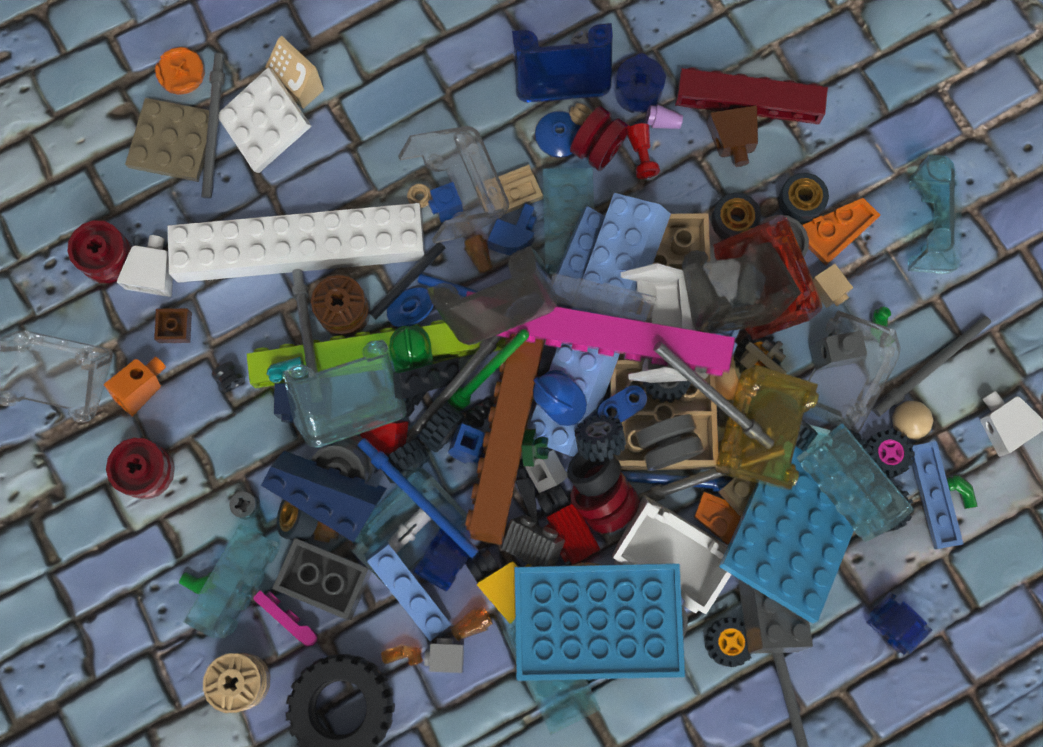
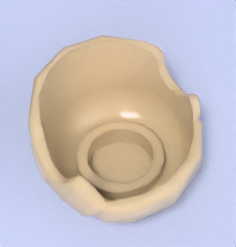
M730 365L729 373L723 372L722 376H715L716 391L727 400L746 396L732 365Z
M905 401L895 408L892 416L893 428L896 431L902 432V437L907 436L909 439L921 440L931 431L933 425L932 412L921 402Z

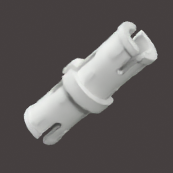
M419 508L404 525L401 523L398 526L399 530L387 542L398 553L410 540L413 542L416 539L415 535L432 519Z

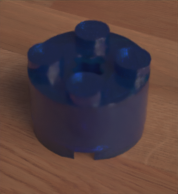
M638 54L624 61L617 71L615 82V97L618 104L624 110L632 113L634 111L647 113L650 105L655 106L659 104L666 81V74L662 66L646 54Z
M439 528L435 537L424 551L425 555L419 561L414 573L447 592L469 555L443 529Z
M889 592L867 615L869 620L866 623L877 634L887 635L889 639L886 642L897 653L903 655L908 653L910 655L933 630L930 627H926V621L904 601L899 604L894 600L897 596Z

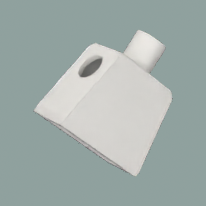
M150 235L147 247L133 246L120 272L117 283L125 290L171 297L173 277L169 274L168 251L162 250L165 239L156 235Z
M994 391L982 399L991 412L982 417L980 421L999 457L1011 453L1043 431V419L1020 397L1016 396L1004 402L997 391Z

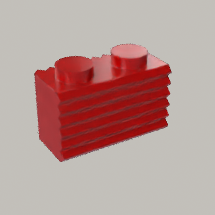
M573 504L546 518L548 524L545 527L555 529L558 532V536L565 540L560 553L564 563L569 561L571 565H574L600 550L585 520Z

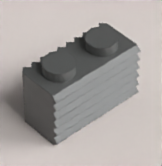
M522 515L511 519L501 549L514 555V557H518L523 562H527L532 567L556 566L565 540L558 536V532L550 527L542 528L536 525L534 518Z

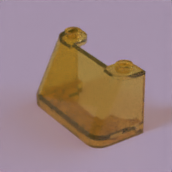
M758 365L744 370L738 380L732 405L748 419H754L761 425L762 431L774 441V444L770 449H766L755 438H749L742 431V427L731 417H728L717 458L716 472L784 490H791L792 486H795L799 476L795 464L791 463L804 412L814 408L817 404L819 394L816 392L818 384Z

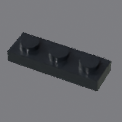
M449 356L394 371L395 398L404 399L447 386L459 372L458 357Z

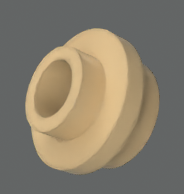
M577 103L569 110L571 120L580 126L583 125L592 113L589 107L581 103Z
M424 184L413 185L407 193L408 202L410 204L420 203L421 208L428 206V200H431L429 187ZM418 194L424 195L422 200H417L415 197Z

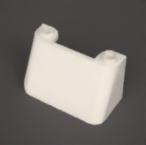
M645 495L639 503L638 511L627 525L612 554L613 558L616 559L614 561L616 565L680 564L681 597L685 600L683 605L694 613L700 610L707 614L731 576L730 573L719 567L728 545Z

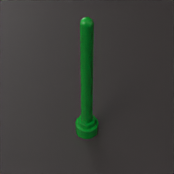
M520 330L464 388H458L448 400V403L458 411L464 410L470 404L471 394L529 338L528 330Z

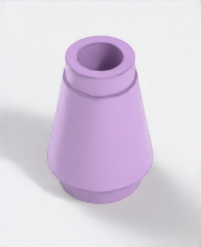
M658 104L648 107L645 123L650 125L651 128L680 129L683 121L682 114H678Z

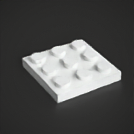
M271 68L264 70L219 112V120L253 171L257 173L266 168L311 127L305 115Z

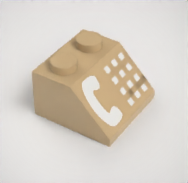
M281 36L277 40L265 67L266 69L271 68L274 70L294 101L304 109L324 91L316 67Z

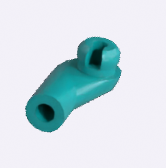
M301 357L270 365L267 369L269 380L277 383L283 379L284 374L303 370V360Z

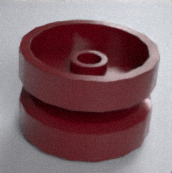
M601 106L597 107L585 120L570 148V152L580 159L589 156L588 164L598 171H602L610 163L622 146L630 129V126L619 118L611 122L612 114Z
M92 220L82 224L72 233L68 241L67 252L70 261L89 279L98 283H113L117 281L132 244L114 225L105 221Z
M131 438L119 443L110 453L106 465L107 477L112 486L123 494L137 499H151L161 495L173 481L175 471L173 458L167 450L145 438Z
M604 464L589 469L584 478L596 474ZM622 472L616 483L600 495L587 497L580 494L574 485L570 494L571 503L591 528L600 533H611L623 528L632 520L638 511L640 503L638 493Z

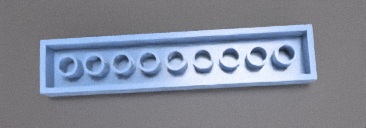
M617 193L613 194L572 310L633 319L640 300L636 293L637 281L621 278V272L653 264L671 215L662 205ZM562 343L561 348L557 347L549 371L561 370L581 388L587 401L586 413L577 424L563 426L553 421L537 404L528 429H536L537 438L547 437L549 439L548 448L574 457L579 452L575 439V428H578L577 425L579 423L584 424L583 420L588 419L591 421L593 416L597 417L599 406L603 402L620 354L614 353V357L598 354L597 349L588 348L587 352L572 350V345Z

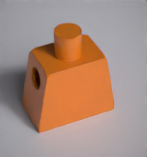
M156 356L146 365L135 359L103 385L113 400L133 417L160 389L161 385L156 376L166 366Z

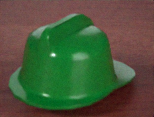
M417 325L402 326L394 331L389 344L393 372L433 361L431 342L423 328Z

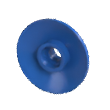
M556 111L549 113L537 124L535 130L536 142L539 148L549 156L558 158L570 156L573 154L570 152L572 142L581 126L575 124L567 112ZM557 128H561L564 130V132L557 133L555 130Z
M425 288L408 289L387 308V318L392 325L397 327L415 325L425 319L432 311L434 297Z

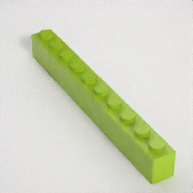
M462 317L448 323L444 320H437L431 322V325L421 327L429 336L433 361L449 356L463 357L474 355L481 347L479 345L485 337L488 338L493 331L484 329V334L468 331V326L461 323ZM395 328L382 329L380 333L376 334L360 332L355 334V337L350 338L334 336L330 338V341L324 342L313 340L319 379L392 368L389 344ZM502 337L496 344L497 348L493 352L500 351L505 346V338ZM282 344L279 346V349L269 350V348L263 347L254 349L253 353H246L249 382L255 389L275 386V383L271 382L267 375V369L270 365L297 357L302 358L304 369L284 374L283 379L277 383L308 381L303 345Z

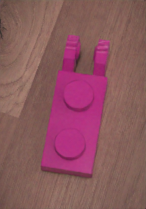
M259 591L253 597V600L302 644L309 647L316 644L318 638L315 632L308 626H299L297 623L301 619L290 609L286 612L280 609L278 604L281 601L270 591L266 595Z

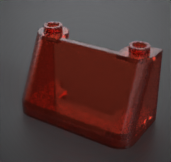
M784 215L775 217L713 244L716 260L724 266L731 265L735 277L739 275L746 264H750L769 277L759 299L753 300L749 309L750 312L747 313L746 320H744L745 330L751 335L753 340L810 321L821 312V298L791 225Z

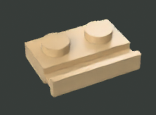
M529 165L484 182V188L487 191L497 217L522 208L525 203L529 205L543 199V194Z

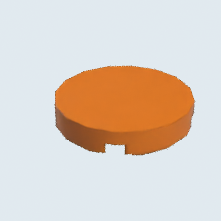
M178 47L172 48L161 55V60L155 66V73L162 88L169 93L182 95L188 94L200 86L205 76V67L197 53L188 50V48Z

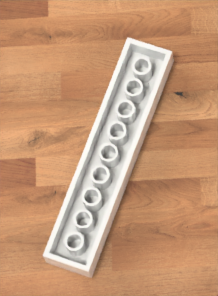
M420 203L167 226L169 274L178 283L290 273L295 269L312 271L420 261L425 256Z

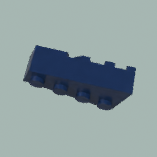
M283 451L271 465L261 484L262 487L353 542L366 525L387 489L380 485L373 487L365 484L366 480L358 477L352 479L343 476L339 470L331 467L329 469L317 466V462L287 451Z

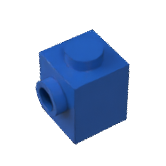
M453 182L430 190L431 200H428L432 214H437L441 223L464 214L461 199Z

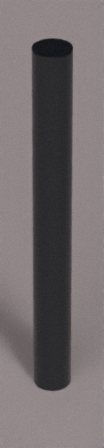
M438 241L369 314L377 320L446 249L445 246Z

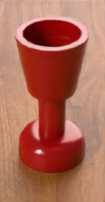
M640 123L630 126L627 137L633 150L638 152L641 162L636 167V177L646 179L656 176L660 173V167L657 162L650 161L648 153L650 148L649 125Z

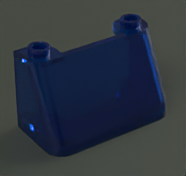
M612 23L597 24L591 27L588 32V43L539 47L538 38L534 32L530 30L512 31L515 90L519 100L530 103L601 97L609 93L612 84Z

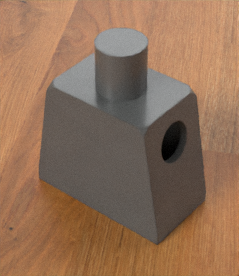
M862 331L825 337L810 346L816 371L863 362L868 356ZM825 348L827 350V358L825 357L823 349Z

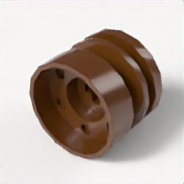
M335 275L319 282L313 290L311 298L312 311L326 332L333 336H345L347 338L363 331L369 322L370 306L358 282L348 276ZM339 301L343 302L344 304L342 306H339L338 304L335 305V302Z

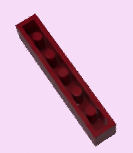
M690 67L681 69L675 106L712 111L756 106L758 117L820 124L826 113L828 87H823L816 83L800 84L792 80L777 81L769 77L754 78L748 77L745 74L731 75L724 74L721 71H700L697 68Z

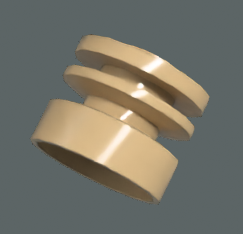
M231 653L218 657L208 666L203 677V692L206 700L214 709L224 713H237L257 706L266 697L270 688V673L267 665L260 657L251 653ZM232 678H238L239 681L236 683V687L231 688L229 684L232 683Z

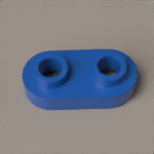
M629 386L600 404L597 413L598 418L601 415H606V418H608L609 415L606 410L613 408L616 410L614 420L618 418L620 423L624 422L643 410L647 402V395L642 388ZM632 394L636 395L639 399L638 402H631L629 396Z

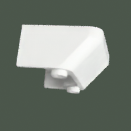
M658 263L621 272V278L637 281V296L643 303L651 305L653 324L707 333L703 286L698 275ZM647 358L642 366V372L628 374L629 380L650 383L688 381L669 363L667 367L651 364L652 359ZM695 367V372L703 379L708 377L709 374H706V369Z

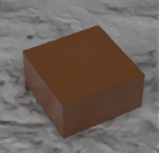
M188 308L156 309L154 340L158 343H190L192 312Z

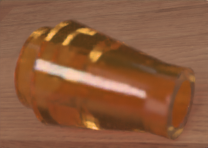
M482 234L464 241V250L478 269L479 274L491 270L493 266L490 260L487 239H484Z
M483 606L479 608L474 607L456 625L452 626L451 630L455 638L460 641L487 631L493 622Z

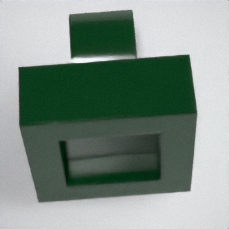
M525 429L521 445L523 466L534 467L536 457L547 459L549 456V449L540 448H547L549 439L547 437L537 438L536 429Z

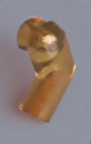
M399 645L384 650L381 653L385 664L408 658L410 666L420 664L423 661L420 654L422 651L418 647Z

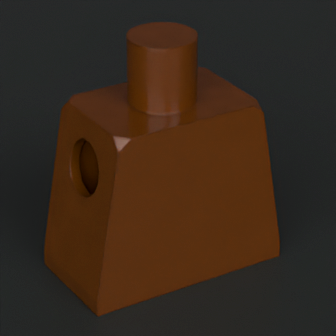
M750 106L711 112L707 121V127L719 156H733L735 167L749 164L748 153L754 152L758 144L757 107Z

